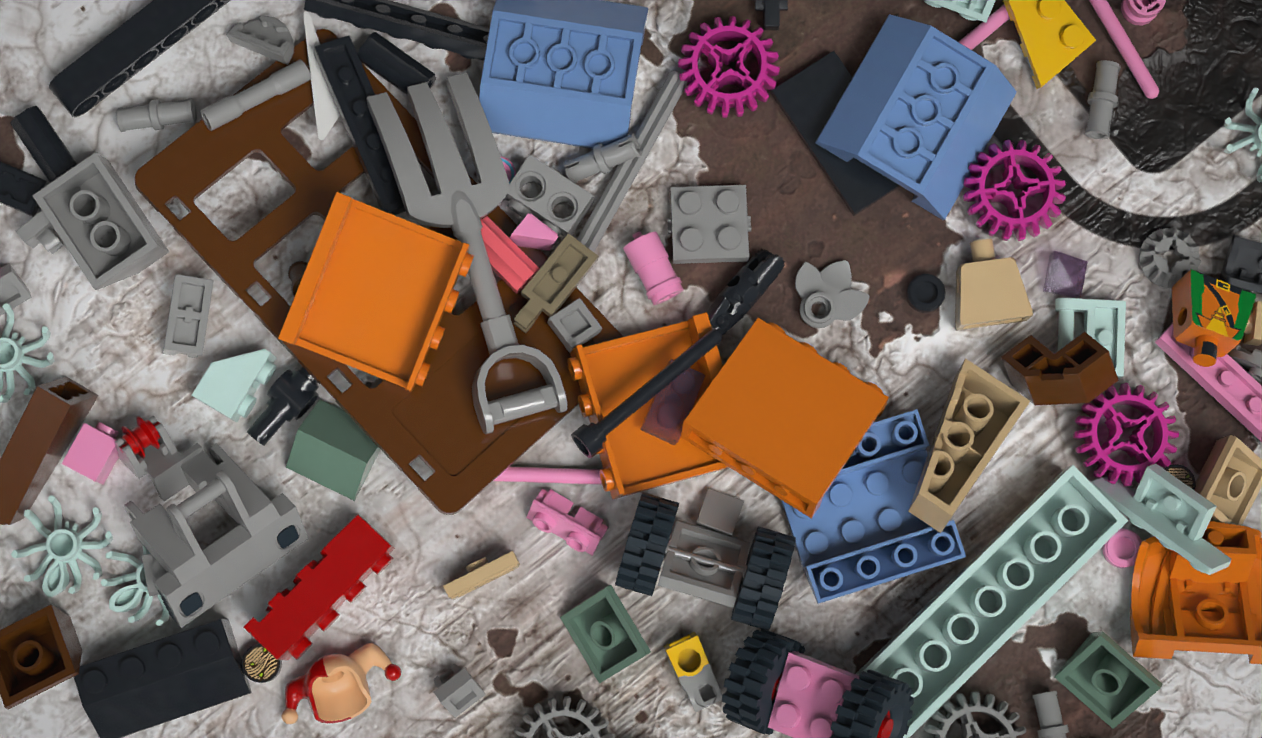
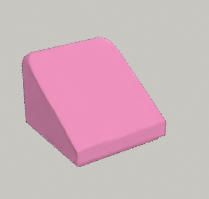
M528 213L513 231L510 239L520 247L550 251L559 236L533 214Z

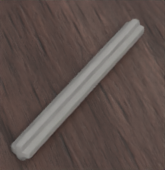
M671 71L635 134L641 147L638 150L642 151V156L635 157L617 166L577 238L579 242L593 252L596 250L687 86L688 81H680L679 72Z

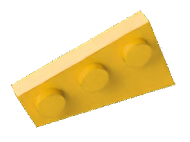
M1003 0L1011 21H1014L1022 42L1020 47L1024 57H1028L1034 73L1032 78L1036 89L1044 86L1096 41L1065 0Z

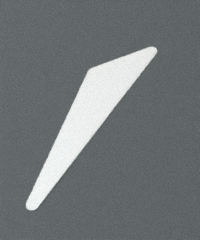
M304 12L303 18L317 134L319 140H324L340 114L313 53L314 47L320 45L311 16L308 12Z

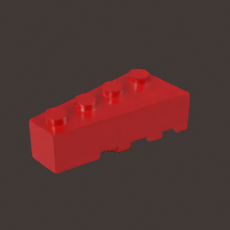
M357 515L321 550L320 554L323 557L318 562L312 560L296 575L293 580L295 586L291 590L286 588L281 593L278 592L267 603L268 607L265 611L268 614L260 622L253 617L243 628L277 660H289L292 656L298 660L312 646L313 643L309 638L319 628L324 632L337 620L340 614L336 610L347 599L352 603L366 589L367 586L363 581L373 571L379 575L394 558L390 553L395 548L362 516Z

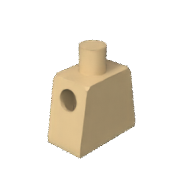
M992 239L971 242L970 248L973 262L961 264L956 270V331L1023 322L1033 316V311L1015 259L1013 257L996 259Z

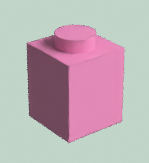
M98 422L95 428L84 423L61 464L104 485L119 458L115 445L119 432L101 422Z

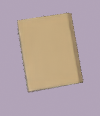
M1229 435L1216 441L1196 480L1194 490L1217 506L1210 521L1242 526L1262 487V459L1235 436Z

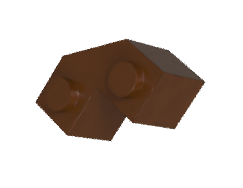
M1085 331L1055 354L1030 335L1001 356L1012 386L1035 406L1089 403L1119 381L1109 351Z

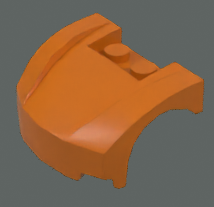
M1210 521L1202 538L1232 559L1229 567L1211 575L1194 569L1188 560L1177 552L1165 548L1155 536L1143 540L1137 553L1132 578L1130 629L1133 657L1172 659L1174 651L1179 650L1248 654L1249 664H1262L1261 531L1247 526Z

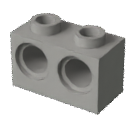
M530 154L510 182L511 189L506 195V199L510 201L507 206L523 218L528 213L533 214L556 232L558 236L562 235L564 237L568 233L570 235L574 233L594 203L591 193ZM529 182L538 183L542 187V191L535 198H527L521 193V189L525 184ZM565 202L570 204L574 211L568 218L560 219L552 213L555 205Z

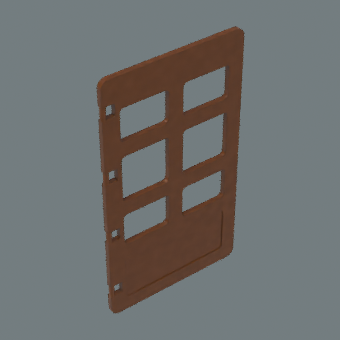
M316 30L320 45L339 39L329 30ZM305 38L294 47V54L288 65L301 59L310 72ZM279 61L274 62L233 95L269 78L271 74L288 65ZM362 63L375 95L387 92L418 162L434 178L416 119ZM311 80L282 95H276L213 131L207 128L203 119L137 170L135 174L136 189L157 212L162 214L186 243L231 291L253 311L261 323L306 371L336 400V403L401 472L403 471L440 513L454 515L462 510L579 405L578 395L582 393L578 380H572L567 363L571 355L547 322L550 317L541 312L526 334L514 325V318L527 304L528 300L521 295V291L516 294L502 279L497 283L505 313L510 315L518 344L538 349L552 360L564 387L567 411L558 413L555 408L494 425L492 433L484 434L473 405L472 384L476 371L490 354L480 324L483 322L477 301L460 315H453L444 311L439 326L445 328L443 337L437 350L429 349L424 361L431 365L423 386L415 384L413 391L406 390V388L386 380L375 388H368L346 364L278 339L291 306L255 269L254 263L311 216L318 215L325 221L336 192L341 193L365 172L354 146L324 170L318 171L281 134L285 127L314 105ZM260 153L294 188L295 193L235 241L228 240L195 205L194 201L250 155ZM468 174L471 184L476 185L477 183ZM175 198L189 212L181 220L166 206ZM499 206L486 215L509 238L518 227ZM432 226L428 228L432 231H435L452 239L458 240L453 235L451 228H440ZM518 246L539 268L548 259L540 249ZM255 284L270 298L262 306L247 292ZM577 287L556 312L558 313L579 298L583 301L602 327L599 334L582 344L583 347L624 337ZM518 358L502 359L493 364L488 370L485 380L486 398L489 402L547 384L541 372L530 362ZM336 370L351 384L343 393L328 378ZM418 457L434 472L425 481L410 466Z

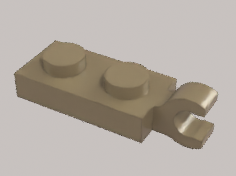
M568 233L521 291V295L528 302L514 318V325L526 334L541 312H544L549 317L553 316L598 261L599 256Z

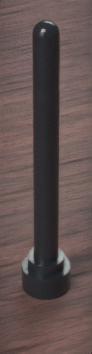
M718 329L710 330L597 424L593 422L588 426L583 424L574 431L571 437L579 450L588 458H592L603 449V443L607 441L606 436L719 344L722 340V333Z

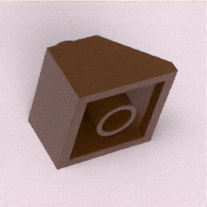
M52 604L0 630V695L4 707L8 710L79 674L82 648L71 617Z

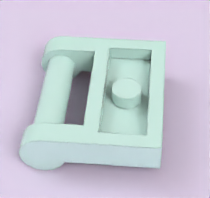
M1081 298L1055 299V311L1059 312L1058 351L1073 340L1074 312H1085L1084 331L1109 351L1117 377H1124L1126 301Z

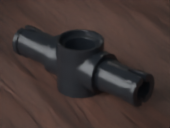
M303 366L300 369L295 368L293 372L290 369L285 371L274 382L267 393V396L270 397L267 401L269 406L249 428L247 433L265 446L286 420L288 422L293 418L298 420L312 407L319 396L316 392L319 388L318 382Z

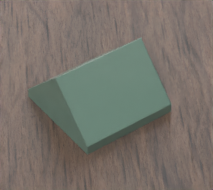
M320 399L297 430L286 468L355 501L381 449L344 410Z
M612 585L605 587L560 617L599 684L651 653Z
M1103 631L1092 632L1055 675V678L1112 729L1155 694L1163 685Z

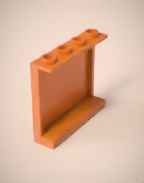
M336 192L278 339L298 345L404 387L406 390L413 391L415 384L423 386L431 365L424 362L429 349L437 350L443 337L445 328L439 326L444 311L451 314L460 292L454 290L458 276L466 277L472 264L474 255L468 253L470 245Z
M707 312L694 315L688 321L583 347L582 344L577 345L570 352L571 358H568L567 363L572 380H578L582 394L578 395V403L583 417H589L590 423L597 424L712 330ZM717 345L606 436L607 441L603 443V449L597 454L600 455L603 469L599 470L601 484L605 492L610 491L612 500L730 468L681 437L684 420L723 367Z
M757 318L684 420L681 437L812 519L830 486L876 418L882 415L889 397L884 395L877 385L871 382H863L853 376L844 365L838 362H830L820 356L816 349L808 343L798 342L789 337L777 324L772 322L766 323L762 319Z

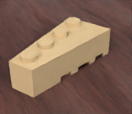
M965 358L954 377L908 512L941 533L1030 403V400Z

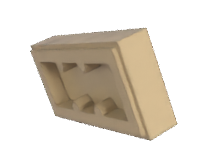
M513 551L491 562H488L487 558L484 557L465 567L468 574L443 587L448 597L455 600L519 568L520 563Z

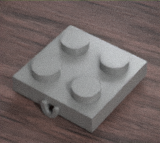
M746 185L670 188L671 218H668V234H672L673 264L749 261L748 232H751V216H747Z

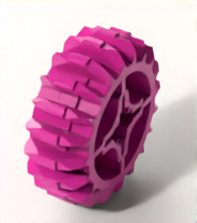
M730 16L728 26H723L721 18L717 17L714 19V29H711L704 22L700 25L703 36L691 32L689 40L693 45H682L681 52L687 57L678 60V67L686 71L679 74L680 81H688L687 83H690L684 92L686 96L698 93L694 100L696 107L701 106L705 101L709 102L707 113L710 115L715 112V108L718 106L722 107L721 115L723 118L728 117L729 108H734L735 114L741 117L744 113V104L753 112L758 107L755 98L766 102L769 95L765 89L773 90L776 87L777 82L771 77L779 75L780 67L771 63L778 60V52L767 51L773 45V40L766 38L760 41L763 29L758 27L751 33L749 31L751 22L748 19L743 22L742 27L735 26L736 17ZM722 41L738 42V45L732 49H723L717 44L712 46ZM750 51L755 55L759 64V76L756 81L749 76L750 72L743 64ZM702 53L708 57V63L714 68V72L711 74L707 84L702 79L698 70V60ZM737 59L735 71L729 69L720 75L723 63L729 65ZM728 84L735 85L739 89H746L732 94L718 92L723 86Z
M1011 140L1003 142L1002 151L995 143L991 144L988 148L989 155L984 152H980L977 155L979 165L973 163L969 165L968 170L973 177H966L963 182L966 188L972 189L964 193L963 200L967 202L975 201V204L968 208V215H974L979 212L981 217L977 220L976 226L980 228L985 222L992 225L988 230L989 236H994L998 229H1001L1003 241L1010 239L1012 231L1015 232L1018 241H1023L1026 238V230L1032 237H1037L1040 234L1039 226L1048 229L1053 224L1050 217L1057 218L1060 215L1061 210L1055 204H1062L1066 198L1062 193L1056 192V190H1060L1066 185L1065 180L1054 179L1060 173L1061 167L1054 166L1049 168L1047 165L1053 158L1052 154L1048 153L1041 159L1037 156L1041 147L1035 145L1028 152L1026 151L1027 144L1025 140L1019 141L1016 150H1014ZM1004 164L1003 182L994 184L991 188H985L988 172L994 167ZM1020 165L1030 169L1037 178L1030 179L1025 177L1021 172ZM1010 184H1013L1017 190L1021 189L1022 192L1017 198H1015L1014 192H1007L1006 189ZM1037 193H1043L1039 211L1024 218L1023 211L1026 208V199L1034 197ZM999 202L1007 208L1008 215L1012 216V218L996 211L990 203Z
M1128 383L1120 385L1119 394L1112 385L1105 390V396L1100 394L1093 399L1095 405L1084 403L1081 406L1083 412L1089 417L1078 416L1075 419V423L1085 427V430L1073 433V438L1084 439L1085 444L1076 448V453L1082 454L1086 451L1089 453L1090 457L1084 460L1083 465L1084 467H1089L1096 463L1098 465L1094 471L1096 478L1103 476L1108 471L1109 483L1115 484L1121 475L1123 485L1129 487L1132 485L1133 476L1136 482L1140 483L1147 466L1156 463L1159 466L1168 467L1171 464V461L1163 452L1173 454L1177 451V447L1168 443V439L1171 440L1179 437V432L1168 430L1167 425L1176 422V417L1169 416L1165 418L1162 412L1169 408V404L1164 402L1156 406L1154 404L1158 398L1156 392H1152L1146 398H1143L1145 390L1142 385L1136 386L1132 395ZM1112 406H1132L1140 410L1143 415L1136 420L1126 418L1122 412L1117 413ZM1103 414L1106 418L1104 423L1109 430V436L1100 446L1097 437V427ZM1139 425L1138 428L1132 431L1133 434L1129 436V440L1113 445L1120 438L1119 436L1123 433L1124 429H1130ZM1152 425L1154 443L1150 454L1146 452L1148 447L1143 440V434L1146 428ZM1116 450H1122L1131 458L1135 457L1140 464L1123 465L1113 461L1108 455Z

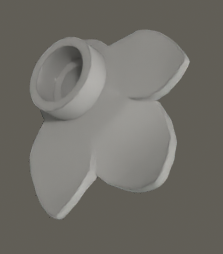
M843 260L832 263L821 272L812 264L805 262L798 271L795 288L802 299L800 304L801 318L808 326L825 328L834 320L848 321L857 317L866 307L870 296L865 292L850 289L852 275L848 261ZM814 304H821L825 308V314L823 316H815L812 313L811 307Z

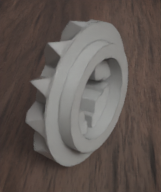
M1176 227L1159 229L1149 235L1141 246L1139 254L1141 269L1145 276L1154 284L1172 288L1191 269L1198 270L1201 263L1199 245L1195 244L1190 233H1184L1177 230ZM1173 243L1175 255L1180 256L1183 260L1173 263L1172 268L1168 272L1167 259L1155 254L1166 253Z

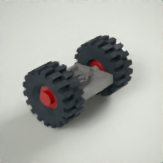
M642 492L615 586L652 596L664 558L665 561L657 586L732 607L731 620L756 628L770 630L788 575L796 537L758 526L748 554L750 542L676 521L669 543L679 503Z

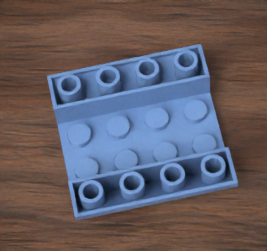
M496 0L492 13L479 101L492 133L592 149L598 144L606 146L627 137L648 7L604 0Z
M889 14L815 143L846 162L852 158L859 160L915 194L912 202L938 218L945 220L964 187V179L971 174L968 170L971 163L977 164V155L985 150L1017 91L995 64L933 26Z
M918 409L872 424L824 495L820 507L812 519L781 500L793 537H796L795 547L803 571L817 604L966 557L954 520L949 521L940 533L908 512L928 455L926 448L930 446Z

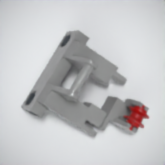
M137 416V426L132 430L122 426L121 429L124 435L115 441L120 460L138 479L147 475L152 480L159 497L163 501H166L188 485L196 492L177 506L171 504L165 510L161 504H158L145 514L132 501L124 505L127 514L132 520L130 524L138 540L167 571L165 575L153 583L158 589V593L161 595L160 597L169 611V615L182 628L308 540L309 537L296 506L283 493L270 501L218 444H214L209 448L215 463L198 443L180 454L164 426L154 416L145 421L140 416ZM215 499L238 526L201 550L186 518Z

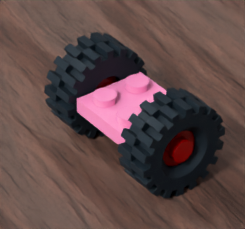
M761 628L760 631L755 630L752 633V637L748 636L744 640V648H738L735 653L737 657L735 663L731 662L728 670L731 673L729 678H725L723 686L727 688V691L722 694V702L726 703L723 706V712L727 714L726 718L764 735H770L775 730L793 738H903L904 734L907 735L910 726H907L908 720L912 719L913 714L910 707L914 704V697L911 696L913 691L911 687H908L909 684L873 670L863 671L859 676L804 655L806 650L800 642L770 630Z

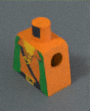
M1191 269L1172 286L1173 337L1177 342L1194 348L1193 362L1203 367L1215 365L1217 357H1224L1242 340L1256 294Z

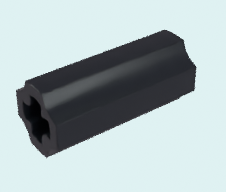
M377 32L368 36L357 53L361 63L407 95V87L427 82L431 89L437 78L435 73Z
M37 106L27 108L11 121V126L50 183L77 165L41 109Z

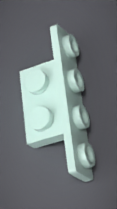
M1156 463L1147 466L1137 490L1130 486L1125 487L1121 479H1118L1115 484L1109 483L1108 475L1091 482L1117 510L1129 518L1133 525L1145 529L1159 539L1161 545L1184 557L1197 571L1211 575L1229 567L1232 559L1202 538L1217 506Z

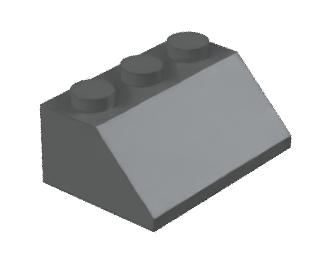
M96 152L32 195L95 290L136 275L169 253V250L109 160Z

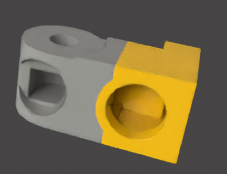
M695 632L663 646L695 712L722 700L721 690L699 637Z

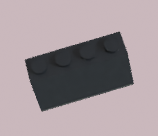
M218 619L80 666L79 674L74 676L82 706L100 738H122L252 693L248 678L242 670L241 656L228 619Z

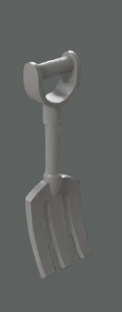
M467 72L447 77V88L456 108L479 184H471L449 127L427 82L409 86L407 90L408 99L431 164L438 195L431 196L412 145L387 92L367 97V105L390 162L407 217L427 226L451 228L453 235L460 242L470 245L468 253L474 255L468 273L483 322L480 324L490 356L476 371L472 384V397L481 429L484 434H488L494 431V425L552 408H555L558 413L567 411V399L560 375L552 360L538 349L518 344L510 315H506L482 238L481 230L483 226L480 219L491 213L502 202L511 187L486 115ZM518 358L530 362L541 372L547 384L489 402L486 398L485 380L488 370L493 364L502 359Z

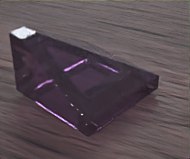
M1053 251L1049 256L1043 292L1081 298L1088 262L1062 252Z

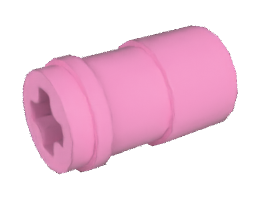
M640 231L633 234L634 240L628 243L623 250L635 273L639 275L647 291L648 299H651L653 305H657L680 294L684 290L681 285L682 281L673 270L668 260L669 255L657 232L642 235Z

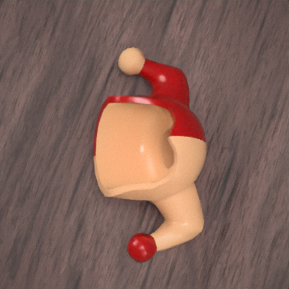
M368 643L358 648L349 656L341 654L324 656L310 667L307 674L291 680L286 685V709L282 712V720L286 724L297 722L298 714L296 709L302 699L308 700L315 719L321 723H338L352 719L363 713L372 702L366 679L367 672L373 666H377L384 670L387 679L396 681L401 676V668L392 664L385 652L373 643Z

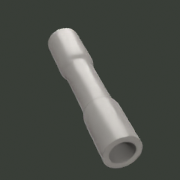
M300 59L271 74L269 78L200 110L201 117L207 128L213 131L276 95H282L311 80L310 72L305 63Z

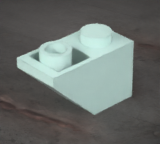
M266 349L211 362L191 396L231 420L238 422L241 416L246 418L252 411L257 400L253 396L260 384L266 385L272 378L277 367L273 364L276 357Z

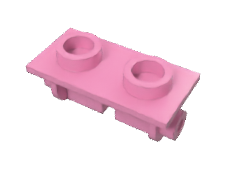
M541 489L536 500L534 499L526 518L531 520L539 530L546 533L552 532L566 540V543L572 549L579 552H587L593 556L600 540H602L608 529V526L603 524L604 519L582 507L579 508L575 517L568 515L574 504L572 501L551 489L549 492Z

